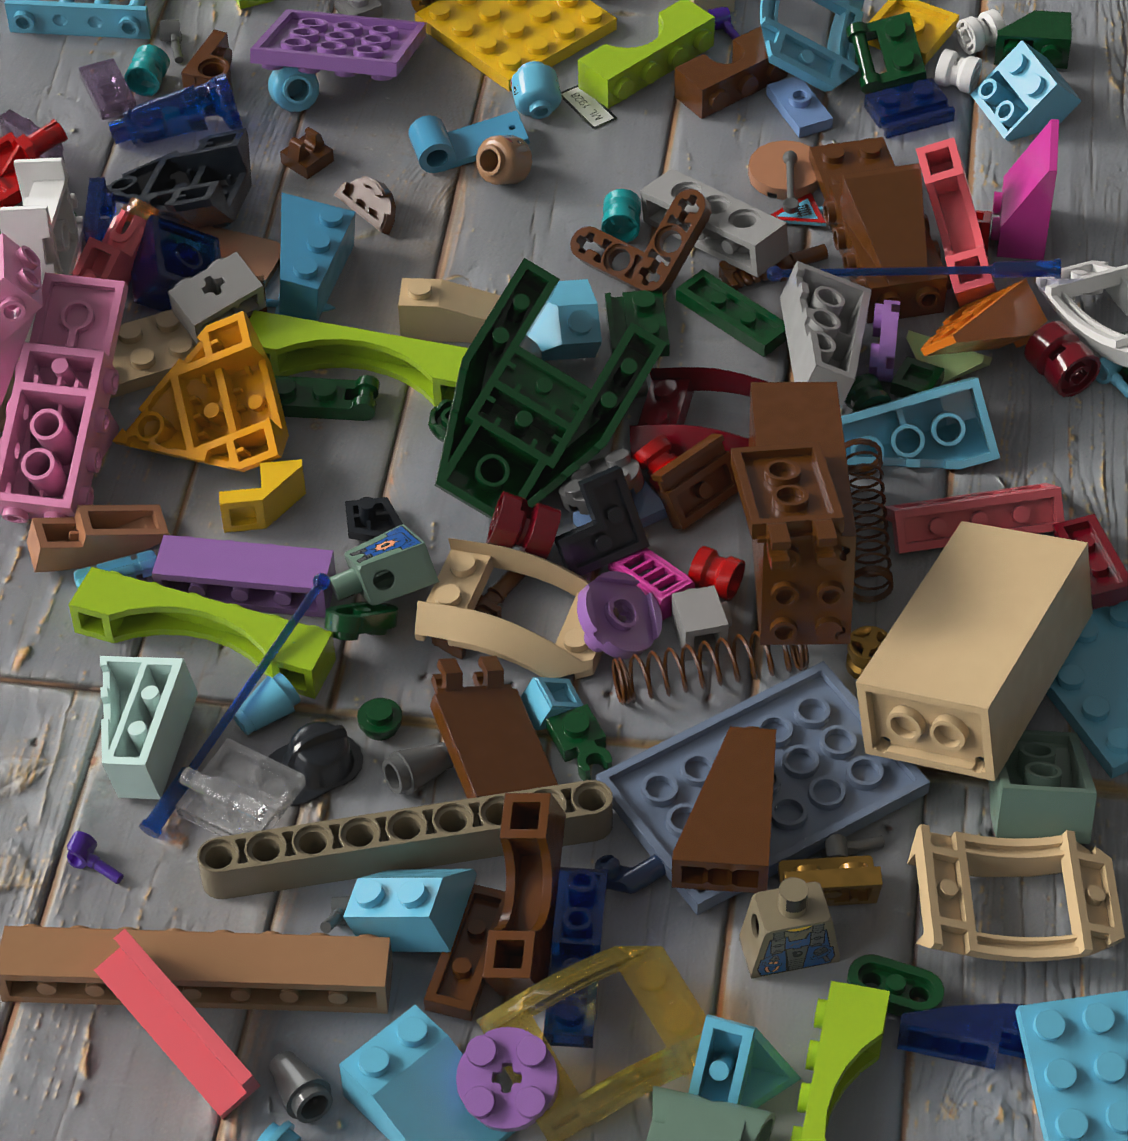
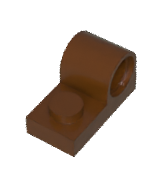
M214 29L181 72L186 102L208 107H222L232 101L234 97L230 71L232 50L229 49L227 32Z

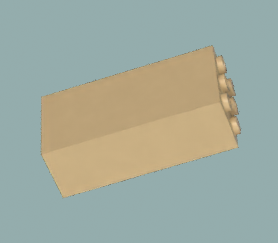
M961 521L856 681L865 754L995 781L1093 614L1088 542Z

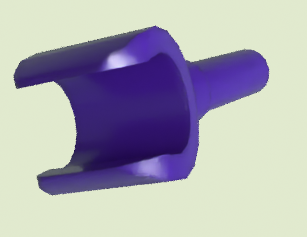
M727 7L708 10V13L715 17V30L723 29L732 40L740 36L731 24V15Z
M76 831L67 844V860L69 864L78 869L88 866L115 884H119L124 875L93 854L98 845L97 841L85 832Z

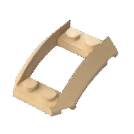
M448 538L451 550L438 575L439 582L433 585L426 602H417L414 634L416 640L425 641L426 636L446 639L449 646L497 656L517 664L540 677L561 678L575 674L576 680L594 675L603 651L594 652L586 645L584 641L585 632L580 625L577 614L578 594L590 581L556 563L533 554L498 545ZM493 568L537 578L576 596L555 644L510 621L474 610ZM615 607L613 612L615 616L618 618L619 612L618 609Z
M920 824L917 828L907 862L908 865H913L917 868L924 931L916 944L931 949L988 960L1036 962L1090 956L1121 943L1125 938L1112 858L1096 846L1092 851H1089L1076 841L1074 831L1066 830L1062 835L1052 837L1013 839L979 836L955 831L952 836L930 832V826ZM1063 873L1072 935L1014 937L976 932L969 876L1034 877Z

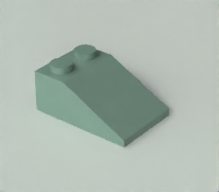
M1025 730L995 781L988 780L990 815L996 838H1043L1059 836L1066 830L1075 832L1078 843L1090 844L1097 791L1078 734L1072 732Z

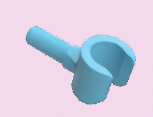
M1101 357L1100 372L1095 380L1101 384L1110 382L1128 399V384L1118 374L1123 366Z

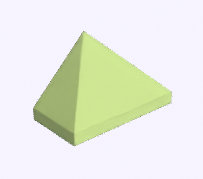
M908 331L906 339L916 359L945 369L941 385L987 367L991 363L992 357L974 351L924 356L921 348L930 337Z

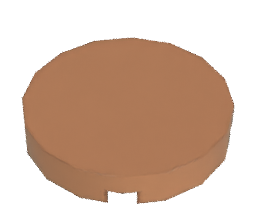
M788 140L774 141L760 146L751 155L748 164V176L751 185L758 192L768 196L769 192L777 194V199L785 200L787 198L786 164L783 162L782 157L786 151L791 150L797 154L798 158L794 164L795 199H799L809 193H814L818 189L819 184L809 160L810 146Z

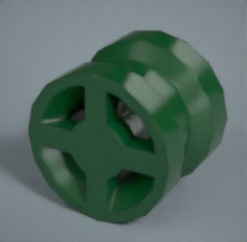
M866 373L855 377V381L844 402L847 407L852 409V412H856L892 400L888 393L882 390L879 379L873 374Z

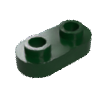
M367 601L328 607L325 613L324 628L333 631V638L346 641L358 640L359 634L364 633L369 635H386L387 629L397 626L398 607L387 603L370 605Z
M875 954L860 956L849 967L848 984L868 987L864 984L874 983L879 986L876 989L890 991L888 1013L914 1021H926L935 1017L942 1008L944 985L940 978L931 971ZM919 997L924 999L925 1002H917L911 999Z

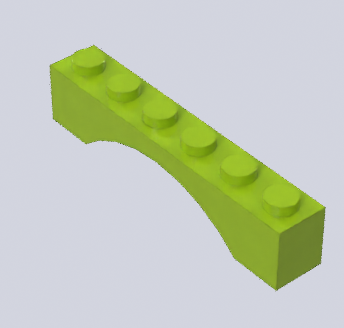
M257 310L253 311L249 319L272 365L274 376H290L299 372L327 368L367 370L387 375L409 385L421 393L434 407L438 406L444 399L453 400L461 360L468 350L466 347Z
M91 567L68 604L75 633L111 643L155 635H182L210 640L229 647L248 658L266 677L270 676L273 678L278 673L283 674L299 695L316 699L336 661L333 632L324 630L319 626L305 625L284 619L275 614L268 615L243 608L238 604H228L203 597L197 593L183 592L165 587L157 582H146L124 576L116 571H106Z
M831 981L828 999L818 998L814 1028L822 1029L820 1041L810 1040L805 1069L814 1072L811 1083L802 1082L797 1107V1112L804 1113L805 1119L803 1127L793 1126L790 1141H826L825 1133L831 1114L842 1094L860 1073L880 1058L890 991Z

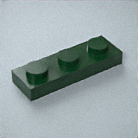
M704 269L676 288V301L762 357L767 356L787 341L784 320Z

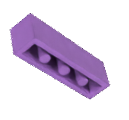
M163 535L152 571L153 582L187 593H197L209 599L228 604H238L243 608L259 612L325 618L326 608L330 607L333 595L328 578L336 575L333 550Z

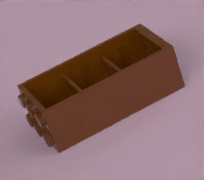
M751 382L749 447L820 442L844 515V533L837 537V546H833L837 556L836 565L818 566L813 553L812 539L791 541V549H787L790 558V568L771 570L766 543H757V539L752 540L760 645L850 644L857 535L837 382ZM846 546L848 549L843 550L842 547Z

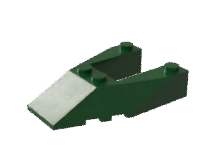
M526 258L522 260L461 360L434 485L491 520L503 491L526 498L528 506L533 507L566 481L580 466L586 464L603 450L667 344L665 341L631 322L592 389L521 347L553 295L560 280Z

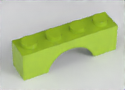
M679 0L659 12L658 37L652 42L631 48L604 44L578 59V88L606 108H611L675 70V67L690 61L713 47L715 17L690 0Z

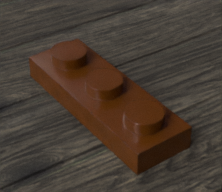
M476 884L473 885L451 952L441 953L424 997V1008L426 1011L472 1021L486 980L483 978L488 930L494 929L501 918L506 891Z

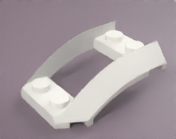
M1091 260L1037 274L1036 284L1038 289L1059 318L1068 325L1079 339L1100 356L1128 368V334L1123 335L1105 327L1087 315L1073 302L1076 300V296L1083 294L1098 295L1102 294L1103 289H1105L1117 306L1128 316V264L1112 267L1108 265V262Z

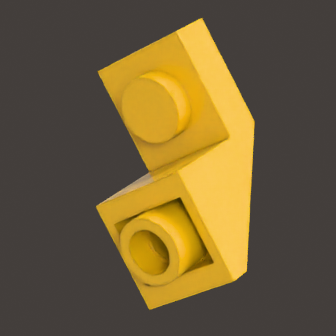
M302 459L260 463L261 488L220 491L219 504L224 533L266 529L306 494Z

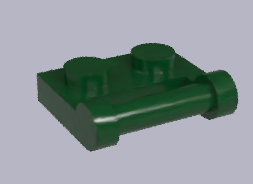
M910 12L869 23L854 22L847 26L846 34L848 41L853 43L862 76L859 79V83L864 94H874L927 80ZM877 38L887 71L882 74L875 71L868 41Z

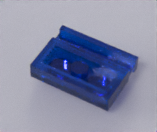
M933 78L866 94L864 99L865 109L879 129L883 128L886 139L954 121L955 108L953 106L949 107L947 97Z
M105 177L89 178L83 226L85 242L87 243L89 237L102 242L113 220V216L116 215L114 193H108Z

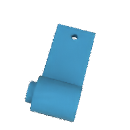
M517 110L450 132L446 131L440 118L431 115L422 116L416 119L408 130V136L421 168L429 173L443 172L476 161L479 146L490 136L514 135L530 144L529 137Z

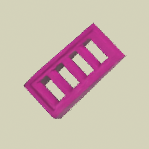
M647 547L608 564L609 571L623 572L639 580L640 583L636 586L645 595L650 592L659 604L662 621L672 616V593L695 588V583L685 573ZM640 561L642 562L640 565L632 568L631 570L629 569V567H631L632 565ZM648 569L650 570L649 573L643 575L642 577L639 576L640 573ZM656 578H659V579H660V580L654 582L653 584H650V583H649V582H651L652 580H654V579H656ZM663 587H668L666 590L660 591Z

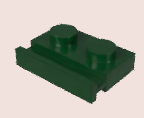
M646 290L622 292L621 297H611V293H605V311L611 355L630 323L633 322L667 343L659 357L670 356V343L662 290L656 292Z

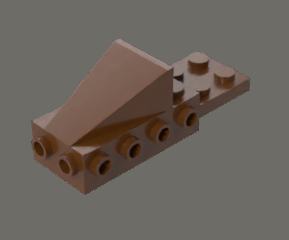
M883 137L810 147L809 160L825 199L823 203L824 219L832 231L834 246L836 250H839L842 257L844 272L846 276H849L851 282L872 289L866 318L867 324L874 321L875 303L884 304V300L900 301L899 319L943 313L946 290L951 289L952 283L947 266H943L941 262L939 243L937 240H932L930 236L929 220L927 215L924 214L922 176L919 163L895 166Z

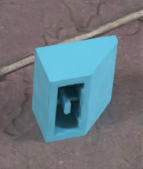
M1023 40L970 94L1007 141L1040 133L1051 119H1058L1060 124L1082 101L1047 57Z

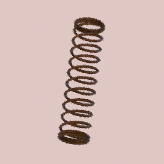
M857 438L845 442V449L852 445L864 444L873 447L878 454L871 451H859L846 456L847 460L860 454H870L876 457V460L871 464L848 465L849 475L857 476L850 480V487L858 489L851 492L852 500L862 501L855 503L853 508L863 504H874L878 507L868 511L853 509V512L862 514L854 517V519L876 517L879 520L872 523L855 522V525L866 526L858 528L856 533L867 529L881 532L872 536L857 535V538L867 540L857 542L856 546L868 542H876L882 545L866 549L856 547V550L868 553L856 556L855 562L868 565L880 563L886 559L888 564L886 568L880 565H869L854 572V580L860 576H882L886 578L887 582L877 587H864L854 582L855 587L867 591L879 590L889 585L883 593L874 596H862L853 591V599L871 603L878 602L889 596L893 591L894 582L893 574L890 571L892 566L891 559L889 558L891 550L888 545L890 538L886 532L889 526L888 521L885 519L888 513L887 508L884 506L886 496L883 494L885 485L882 482L884 478V473L881 469L883 465L882 450L876 442L870 439ZM875 468V470L866 474H857L867 472ZM879 471V474H880V477H879V478H876V477H874V476H870V475H873V474H875V473H877V472ZM860 479H873L877 481L868 486L851 484ZM878 484H880L881 490L879 491L873 489L872 487H875ZM864 491L878 493L870 498L853 497L854 494ZM879 496H881L882 498L881 503L871 501L877 499ZM880 509L883 510V515H882V516L877 515V514H871V513L876 512V511H878V510H880ZM882 521L884 522L883 529L873 526L879 524ZM882 534L885 535V541H884V542L881 541V540H878V539H872V538L879 537V536H881ZM883 547H885L887 551L885 555L879 552H871L882 549ZM869 555H877L882 557L881 559L875 561L858 560L861 557Z
M755 630L751 634L749 644L744 636L737 634L734 637L732 648L726 639L720 637L716 642L715 652L712 646L703 640L698 648V656L689 644L683 646L681 658H679L674 649L668 647L664 653L663 663L659 655L651 650L647 655L646 667L642 659L638 655L633 654L629 661V672L623 659L620 657L616 659L614 657L612 660V675L618 700L623 706L625 703L629 704L631 700L633 703L636 702L633 682L634 658L639 662L647 684L649 698L653 700L654 695L650 676L652 655H654L659 664L666 694L670 697L671 689L667 667L669 651L677 662L683 690L687 693L689 689L685 675L686 648L690 650L695 660L700 685L705 690L706 683L702 670L703 645L707 646L712 656L717 681L722 687L723 677L719 665V646L721 641L725 644L730 654L735 681L739 683L741 679L736 661L738 638L742 640L746 647L752 677L756 680L758 673L753 656V643L755 635L759 637V632ZM763 645L766 651L769 673L771 676H774L775 668L770 645ZM782 645L787 671L791 673L792 663L787 645ZM789 645L795 667L800 671L802 669L806 670L809 665L808 646Z

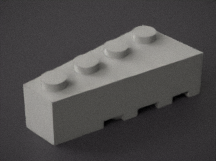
M796 261L780 296L794 382H837L841 409L855 381L872 289Z

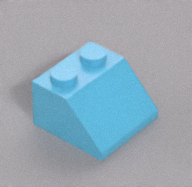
M394 869L357 878L343 918L355 936L372 934L378 937H390L392 952H451L477 874L474 869Z

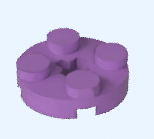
M884 300V304L875 303L872 336L880 337V343H871L869 374L875 375L881 382H891L893 379L900 301Z
M618 571L605 572L579 592L577 602L578 619L585 632L584 641L592 651H603L612 657L630 659L633 654L639 656L651 647L653 641L659 637L662 630V614L659 604L651 592L645 595L636 586L640 581L635 577ZM614 608L618 609L620 615L626 616L627 620L621 622L615 616Z
M515 1027L496 1028L471 1039L460 1059L456 1075L458 1094L467 1111L486 1127L501 1132L521 1131L535 1124L536 1120L543 1116L546 1110H549L555 1102L560 1083L557 1063L543 1040L524 1029ZM512 1066L514 1073L521 1074V1083H514L511 1087V1092L504 1093L501 1084L494 1083L496 1074L502 1073L503 1067Z

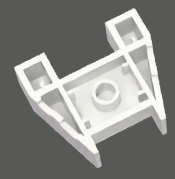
M63 158L14 160L23 206L0 207L1 234L4 233L20 247H29L38 256L41 267V284H43L45 272L72 275L89 239L84 217L75 216L73 208H78V200L75 193H70L69 175ZM34 319L32 321L25 342L30 341Z

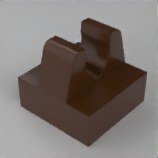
M310 127L305 129L304 136L299 139L296 137L291 138L289 146L280 151L281 163L307 180L334 161L333 149L325 145L321 134Z

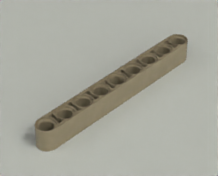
M586 780L508 792L551 793L566 813L563 846L604 839L613 828V793L610 787L603 782ZM505 793L216 837L203 843L197 853L202 886L210 897L229 899L357 879L386 870L421 869L504 856L500 841V830Z

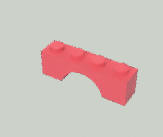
M953 137L916 148V152L939 229L954 294L961 308L963 305L996 292L997 288L960 152Z

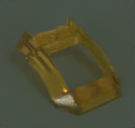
M614 946L547 977L476 1021L484 1034L496 1028L515 1027L524 1029L543 1040L557 1063L560 1083L555 1102L536 1122L547 1141H564L585 1127L589 1128L620 1108L651 1092L653 1085L661 1087L679 1077H686L691 1074L695 1066L706 1015L662 946ZM620 972L666 1048L620 1070L579 1094L533 1016L571 994ZM512 1066L504 1067L513 1083H521V1074L514 1073Z

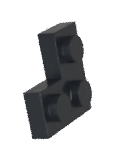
M615 465L578 481L592 521L555 537L554 541L564 568L582 576L650 546L621 467Z

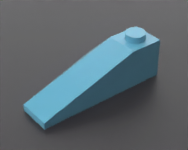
M978 377L967 378L841 416L844 442L857 438L870 439L876 442L882 450V466L960 470L1000 458ZM864 444L852 445L846 448V456L859 451H871L878 454L873 447ZM870 454L855 455L847 460V465L871 464L876 460V457Z

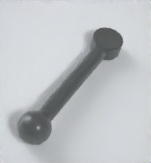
M790 150L786 151L782 157L783 162L786 164L787 198L783 202V210L786 213L794 214L798 211L799 202L795 199L794 164L798 158L797 154Z

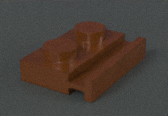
M712 433L651 475L653 481L658 482L660 491H658L674 529L684 530L738 492L731 466V454L729 451H725L722 443L725 440L723 435Z

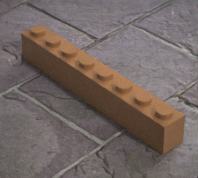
M26 924L23 926H4L0 944V996L2 1002L123 1005L96 974L94 969L120 948L113 938L123 929H126L194 1008L388 1014L393 970L390 937H378L372 934H362L359 936H330L325 933L296 935L281 934L275 931L263 933H234L229 930L197 932L178 928H171L165 931L138 930L133 927L97 929L82 925L64 928Z

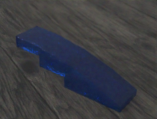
M1027 1004L957 1005L904 1013L900 1021L897 1049L995 1070L998 1053L1026 1059L1015 1011L1018 1006Z

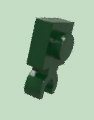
M588 704L546 719V730L564 762L577 758L578 775L581 780H591L589 766L592 764L601 765L604 771L612 767V756L605 749L606 735Z

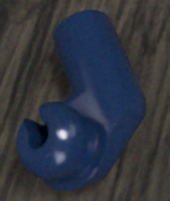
M655 854L633 868L620 865L619 860L613 855L600 857L594 866L597 873L596 880L604 889L628 894L636 893L666 875L664 864Z

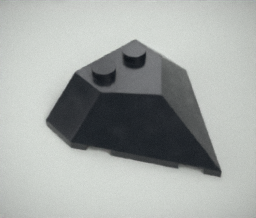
M243 128L209 135L198 140L199 146L193 151L179 153L175 150L121 174L123 178L115 180L110 185L103 186L99 184L87 189L91 197L179 219L198 228L207 226L222 228L228 226L235 221L252 186L247 130Z

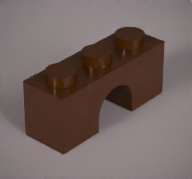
M759 26L733 39L732 63H718L707 55L702 54L675 67L674 97L699 118L703 119L766 88L767 84L788 77V72L769 63L762 29Z

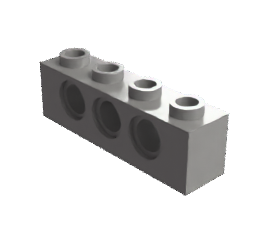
M671 168L640 190L643 221L656 228L659 227L670 205L680 192L694 189L702 193L709 201L712 213L694 247L721 260H725L729 264L755 277H759L789 255L787 222ZM696 204L685 207V211L688 214L690 212L697 213L699 210ZM679 221L675 223L682 227L686 232L688 231L689 227L685 223L684 225H682ZM672 234V236L681 240L679 234Z

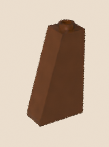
M755 726L729 727L673 850L672 888L757 893L767 890L777 729H764Z

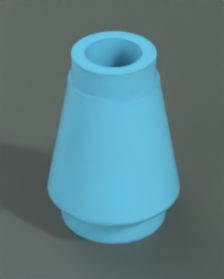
M278 673L273 678L267 676L238 707V710L232 713V717L239 728L246 735H249L253 731H257L295 712L294 706L301 699L289 680L283 674Z

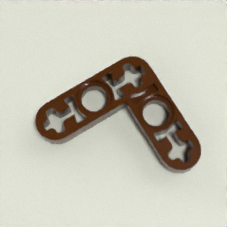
M687 189L680 192L673 200L644 252L591 226L582 227L575 232L570 242L571 251L584 264L637 291L656 292L662 290V294H665L672 286L709 221L712 213L711 205L698 190ZM696 204L699 207L697 213L690 212L688 214L685 211L687 205L694 206ZM677 221H679L682 225H684L685 223L689 227L688 231L686 232L682 227L675 223ZM672 234H679L682 240L680 247L674 252H665L663 249L665 239ZM586 241L590 243L594 241L601 249L605 250L603 255L601 256L591 249L586 251L583 248ZM623 252L629 253V265L621 271H615L612 267V262L616 255ZM657 255H660L665 261L670 262L668 266H666L662 261L661 263L656 260ZM648 273H657L660 279L657 282H649L646 276Z

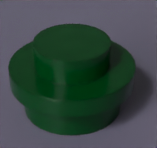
M387 698L368 700L359 708L357 713L359 728L367 737L377 741L393 737L400 728L403 719L400 706Z

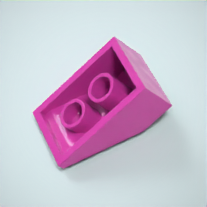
M1051 119L1004 175L1002 192L994 191L992 214L999 215V217L992 218L990 240L998 241L997 257L1044 261L1057 175L1058 119Z

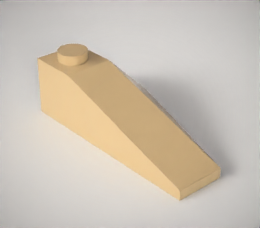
M402 278L398 302L400 336L436 342L472 343L501 295L443 279Z

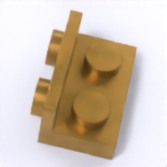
M869 855L782 860L778 865L779 884L790 877L800 878L806 883L818 882L821 884L828 906L877 903L883 885L881 866L874 867L873 858Z

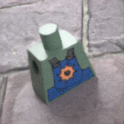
M404 524L346 551L344 557L349 569L328 578L338 602L360 593L370 605H378L439 582L425 542Z

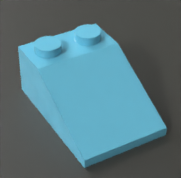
M416 1005L412 1006L339 1064L343 1096L390 1141H505L515 1133L490 1129L467 1111L459 1097L456 1084L457 1068L463 1054L452 1039Z

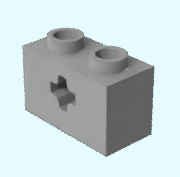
M237 252L226 258L215 260L206 270L192 278L181 280L173 289L168 291L174 315L196 344L199 342L196 337L206 325L244 311L249 317L254 310L259 311L266 307L263 285Z

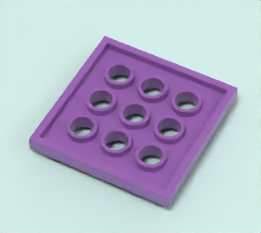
M286 9L250 48V63L262 64V68L267 70H280L285 66L296 67L299 72L314 74L320 72V70L334 71V74L339 77L367 74L371 75V78L374 80L388 81L399 75L425 39L427 22Z

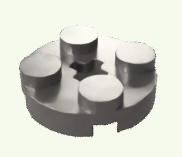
M618 449L610 452L606 457L592 460L580 466L558 488L565 509L571 512V506L578 507L580 514L588 515L589 511L578 481L615 465L622 468L629 490L634 488L635 494H637L644 485V478L639 463L631 458L628 450Z

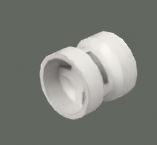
M991 9L980 13L978 18L970 16L959 20L956 26L957 39L964 52L971 55L982 51L986 45L990 47L996 46L997 32L1006 27L1001 14L997 10Z
M943 50L935 71V84L943 87L954 85L957 86L959 91L971 94L975 90L980 77L982 59L971 55L964 58L960 57L956 51Z

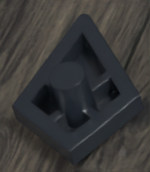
M363 497L360 500L345 501L349 539L369 541L403 524L387 497Z

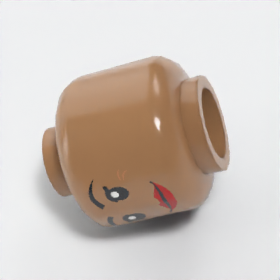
M514 135L490 136L478 148L476 155L477 169L480 176L491 184H518L526 179L531 170L532 153L528 144L522 138Z

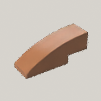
M160 504L77 505L74 517L32 518L27 546L34 572L63 571L94 566L144 551L160 544L163 535H169V531Z

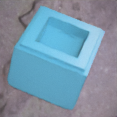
M533 677L521 695L535 730L546 729L547 718L583 706L570 679Z

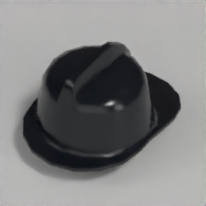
M320 721L307 723L295 732L290 743L266 757L259 768L257 782L261 793L270 802L281 806H298L310 802L355 779L362 769L363 755L359 745L347 736V731L343 725H333L329 722Z

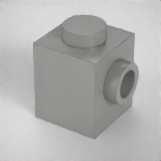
M715 585L672 593L671 622L681 651L685 644H689L698 656V648L703 640L712 646L714 652L716 642L720 637L728 641V630L732 626L731 612L727 601L720 602ZM721 641L719 654L728 653L725 644ZM703 645L702 658L711 656L707 646ZM686 648L685 661L693 660L694 658L690 650Z

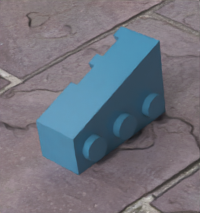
M282 192L279 313L296 318L319 320L322 310L354 247L355 211Z

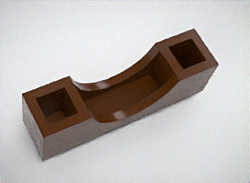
M505 793L500 841L506 866V892L501 918L494 929L488 930L483 978L499 996L546 997L566 813L551 793Z

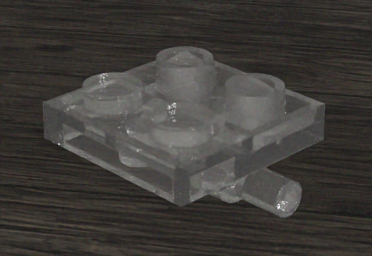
M227 738L201 773L190 767L184 769L180 776V784L189 789L175 806L178 816L221 837L274 828L304 788L306 782L304 774Z

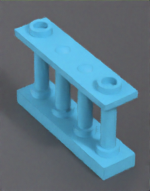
M5 0L4 3L10 32L132 39L151 38L147 6H144L145 0H130L129 5L109 4L110 0H95L94 3L74 2L75 0H59V2Z

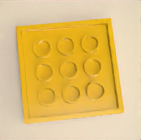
M438 0L415 13V21L427 22V34L508 92L512 90V76L523 64L539 61L553 67L617 30V18L591 0Z

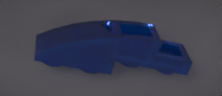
M560 867L543 1031V1042L547 1046L593 1048L600 990L608 870Z

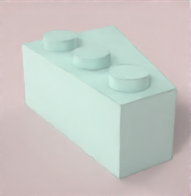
M100 656V667L103 672V687H100L104 712V719H101L102 765L118 798L161 800L198 695L184 658Z

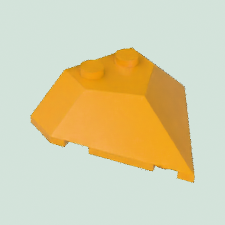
M241 311L206 325L196 337L199 342L184 361L181 358L178 359L138 408L141 413L126 431L122 428L112 440L115 444L240 472H246L259 467L260 463L272 462L282 458L289 437L272 365L247 314Z

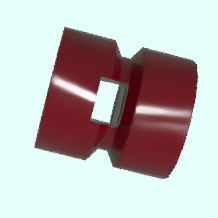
M1052 321L1043 325L1035 331L1025 346L1024 356L1026 360L1063 397H1072L1084 391L1092 384L1100 372L1101 362L1099 357L1086 344L1080 342L1079 337L1062 321Z
M503 491L489 526L486 543L511 549L518 547L520 551L547 559L558 531L561 510L541 503L530 507L526 498Z

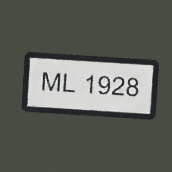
M578 85L561 92L562 99L592 129L617 119L608 108L579 89Z

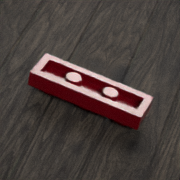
M1095 514L1053 524L1054 537L1088 542L1093 610L1101 607L1115 606L1120 602L1128 601V572Z

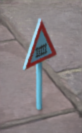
M812 193L797 199L799 207L796 213L789 214L781 208L771 214L787 222V224L826 226L822 216L823 206H817Z

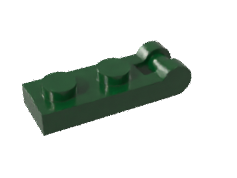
M362 375L357 380L274 376L284 417L368 421L375 415L377 404L374 399L378 397L380 382L374 376Z

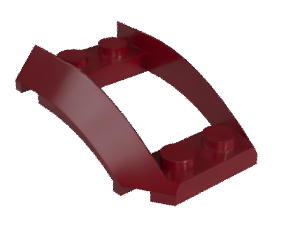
M672 367L651 369L649 374L652 381L638 425H629L631 458L644 445L661 434H665L671 441L672 448L670 454L674 453L676 456H680L712 433L723 435L725 439L722 442L725 451H729L730 454L731 448L749 447V438L718 429L684 425L694 391L727 392L750 397L751 382L767 381L746 374L716 368Z

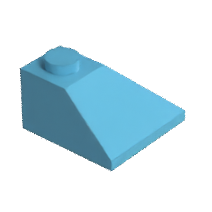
M588 279L559 281L553 295L528 334V337L534 340L541 349L542 360L596 357L602 343L598 303Z

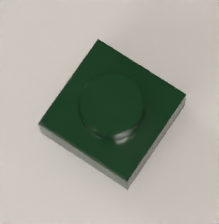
M907 356L891 381L890 394L906 397L939 387L943 382L945 369Z

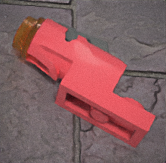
M131 197L128 205L123 204L120 213L111 221L102 242L89 237L72 275L125 281L128 286L136 269L149 250V246L158 228L159 221L156 218L160 210L137 198Z

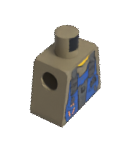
M790 877L783 880L779 888L757 892L752 896L739 934V941L751 979L840 962L832 917L820 883L815 881L806 883L800 878Z

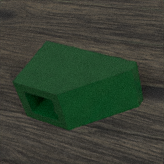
M1034 10L998 30L994 65H999L1023 40L1047 57L1055 68L1067 69L1072 41L1071 12Z

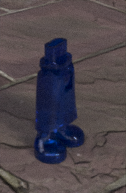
M226 73L217 75L197 87L192 84L183 89L139 104L133 109L123 112L124 118L108 122L115 144L131 140L133 145L138 144L137 139H140L143 143H151L187 133L208 130L206 117L210 116L221 117L231 130L243 129Z

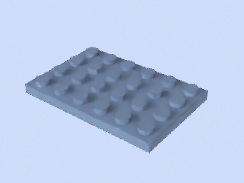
M824 661L596 775L597 781L603 782L610 787L613 793V809L649 855L653 856L655 854L661 859L666 870V877L671 883L673 850L730 726H755L764 729H777L768 878L778 873L780 861L805 859L824 849L825 841L830 835L841 834L847 837L928 794L930 781L915 764L865 754L858 700ZM676 888L696 915L741 893Z

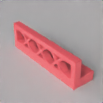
M1049 483L885 506L888 513L885 519L892 522L895 552L899 554L945 547L961 521L1035 534L1054 531L1053 524L1065 521L1061 487Z
M123 929L113 938L120 948L95 968L94 971L216 1113L224 1119L261 1085L128 931Z

